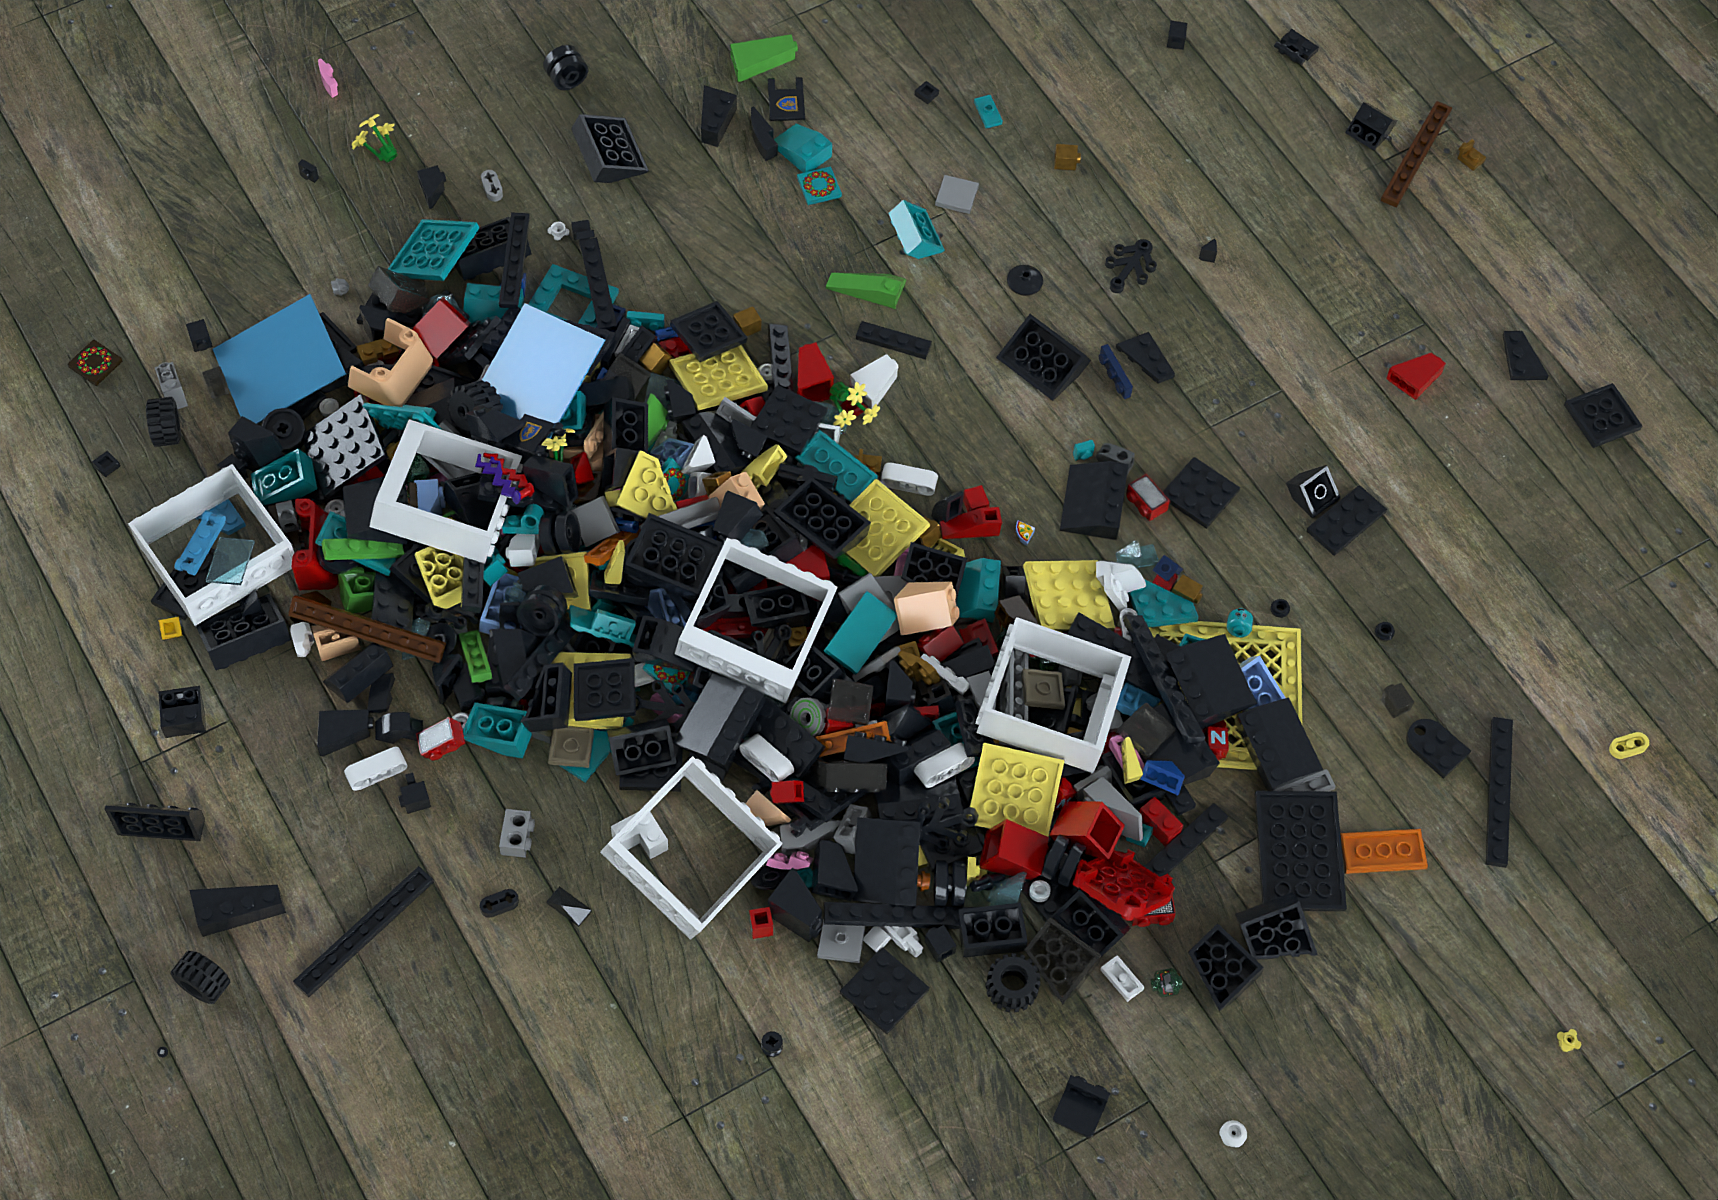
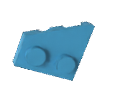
M229 499L208 510L213 512L214 515L221 514L226 517L221 532L227 535H231L246 526L244 520ZM203 514L199 515L195 519L202 520Z
M1125 683L1116 709L1122 714L1133 717L1158 706L1161 699Z

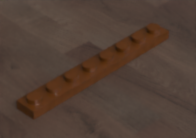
M1439 101L1435 102L1380 201L1397 208L1453 107Z
M297 595L292 597L288 616L437 663L442 661L446 642Z

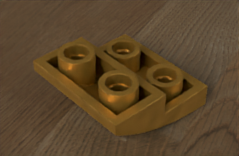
M900 651L898 653L901 660L899 664L904 668L903 671L910 679L913 677L917 682L922 679L929 687L941 681L937 670L924 659L908 652Z

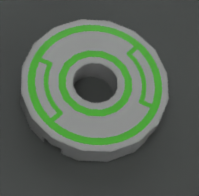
M801 698L795 702L790 716L814 737L820 735L826 724L824 723L826 712L823 705L814 698ZM807 713H809L811 717L809 723L806 720Z

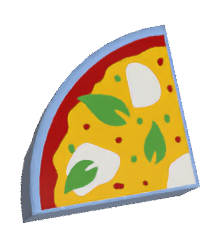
M1018 520L1016 524L1017 536L1020 542L1027 546L1035 532V527Z

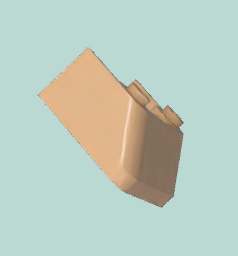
M387 318L383 339L404 349L405 352L391 371L383 367H376L368 374L351 366L348 387L383 405L402 407L432 367L433 358L414 330Z

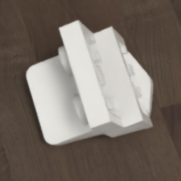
M1105 560L1096 562V577L1104 587L1108 597L1121 612L1127 608V602H1129L1127 592L1146 587V582L1133 564Z

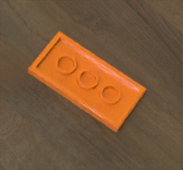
M1421 829L1340 833L1346 874L1427 869L1428 867Z

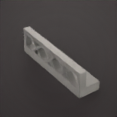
M713 497L659 515L658 517L690 529L716 520L720 505L718 498Z

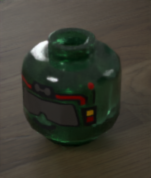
M1173 968L1157 970L1154 973V979H1150L1152 991H1157L1158 996L1161 998L1176 996L1179 994L1180 989H1183L1180 972H1176Z

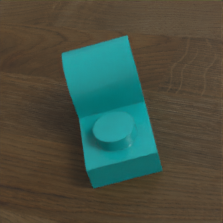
M530 504L526 507L523 516H507L502 526L503 534H539V523L544 514L543 509L537 504Z

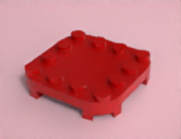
M1129 849L1127 853L1113 850L1109 860L1096 858L1087 863L1082 859L1078 863L1073 880L1075 887L1082 889L1090 897L1103 903L1108 909L1121 914V917L1127 921H1132L1134 917L1144 916L1168 904L1175 889L1172 884L1173 878L1168 873L1159 877L1133 860L1135 852Z

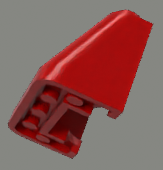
M296 499L295 510L300 516L302 531L309 532V549L298 550L292 557V570L298 590L333 589L338 585V574L330 573L320 565L317 559L318 544H315L329 513L310 499Z

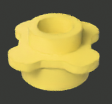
M1574 1029L1557 1034L1559 1046L1564 1052L1571 1051L1574 1048L1580 1049L1581 1042L1578 1041L1577 1032Z

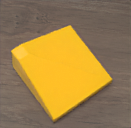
M179 617L158 620L162 640L183 636Z

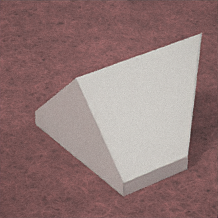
M703 435L695 442L681 470L683 474L704 472L715 463L706 436Z

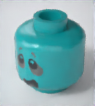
M1243 608L1232 610L1227 619V631L1235 637L1248 636L1253 627L1252 614Z

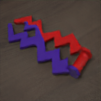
M484 453L483 457L491 459L489 463L481 462V454H478L475 467L484 468L482 474L495 475L492 485L503 486L501 495L512 497L516 505L524 497H531L533 495V485L527 482L525 474H516V469L504 468V459H497L498 454ZM491 464H497V467H491ZM502 475H509L508 480L501 479ZM520 481L518 488L524 489L521 491L515 490L516 487H510L511 482Z

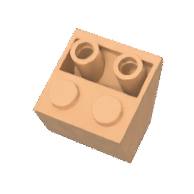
M320 625L311 626L322 661L361 650L358 638Z

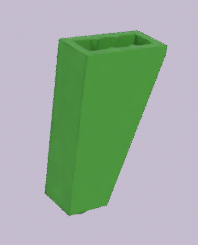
M792 34L730 44L731 59L738 82L794 60L795 52L798 51L797 42L793 41Z

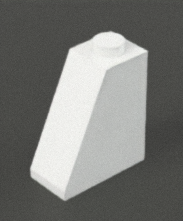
M886 354L850 375V386L854 388L856 382L859 383V387L865 384L863 391L867 392V395L861 397L870 409L875 404L878 405L897 378L898 364Z

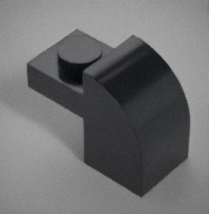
M408 712L388 713L375 721V740L394 744L400 738L418 741L416 734L423 731V720L411 718Z

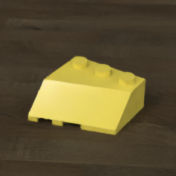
M431 546L416 552L415 558L433 604L448 609L460 603L463 557Z

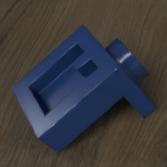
M1164 555L1153 571L1164 580L1169 581L1175 573L1180 575L1183 568Z

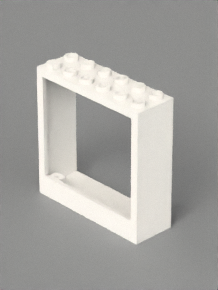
M409 419L376 497L369 527L485 564L487 556L492 557L495 547L492 544L497 543L500 534L497 530L502 529L505 520L502 516H507L510 505L505 503L508 496L500 494L487 531L396 502L416 453L480 474L482 468L475 467L478 454H481V462L488 463L491 459L483 457L484 453L498 454L497 459H504V468L516 469V472L521 473L523 464H520L522 456ZM491 464V467H497V464ZM512 481L510 487L512 486V483L517 484V481Z
M233 464L222 468L214 475L205 478L193 487L187 488L179 495L170 498L165 503L152 508L149 512L136 517L128 523L137 544L195 626L247 596L253 590L259 589L292 569L294 550L291 543ZM239 494L276 545L185 598L148 545L203 514L206 510H210L234 495Z
M727 538L678 640L675 654L786 703L832 602L837 586L831 581L817 578L811 572H803L793 564H785L775 556H767L754 547L749 548L736 539L731 540ZM725 559L823 602L793 670L694 627L695 621Z
M1016 617L1014 625L1009 624L975 723L979 725L977 733L1036 754L1063 759L1065 764L1094 773L1104 749L1131 656ZM1013 648L1102 678L1083 740L992 709Z
M692 756L600 853L691 940L702 931L783 843L774 831L770 832L765 827V823L761 818L755 817L750 812V808L744 802L740 803L735 798V794L731 789L725 788L715 774H710L705 769V765L701 760L695 759ZM684 776L763 851L700 919H698L699 916L691 908L688 909L620 843Z

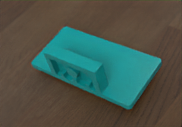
M364 403L363 405L368 411V415L375 418L383 428L388 429L392 427L404 430L410 419L441 429L433 421L436 414L433 408L411 405L395 407Z
M573 605L569 606L570 627L578 632L585 631L598 638H608L615 643L628 644L633 648L637 635L632 634L636 625L635 620L597 609V612H592Z

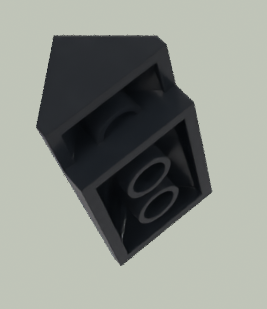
M805 641L781 664L782 666L793 670ZM813 645L795 682L810 698L817 699L823 705L825 711L827 708H851L856 687L855 682Z

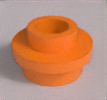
M921 871L920 875H918L917 887H919V891L929 890L930 873Z

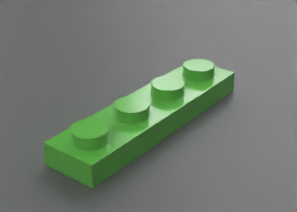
M350 538L323 539L321 543L325 560L400 558L404 555L402 544Z
M479 631L460 633L459 640L472 683L492 679L491 669Z

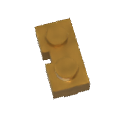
M384 339L356 346L359 358L364 365L378 362L377 359L382 357L384 360L399 355L397 346Z

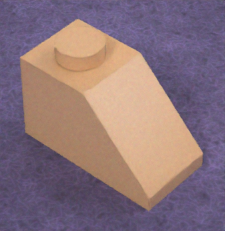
M758 790L745 803L755 817L757 816L764 821L765 827L785 824L791 821L786 814Z

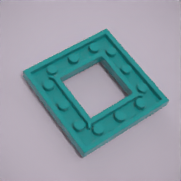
M552 264L528 305L556 318L567 320L547 311L561 288L591 299L587 276ZM608 285L613 304L619 294V288ZM591 300L578 323L596 328L597 321Z

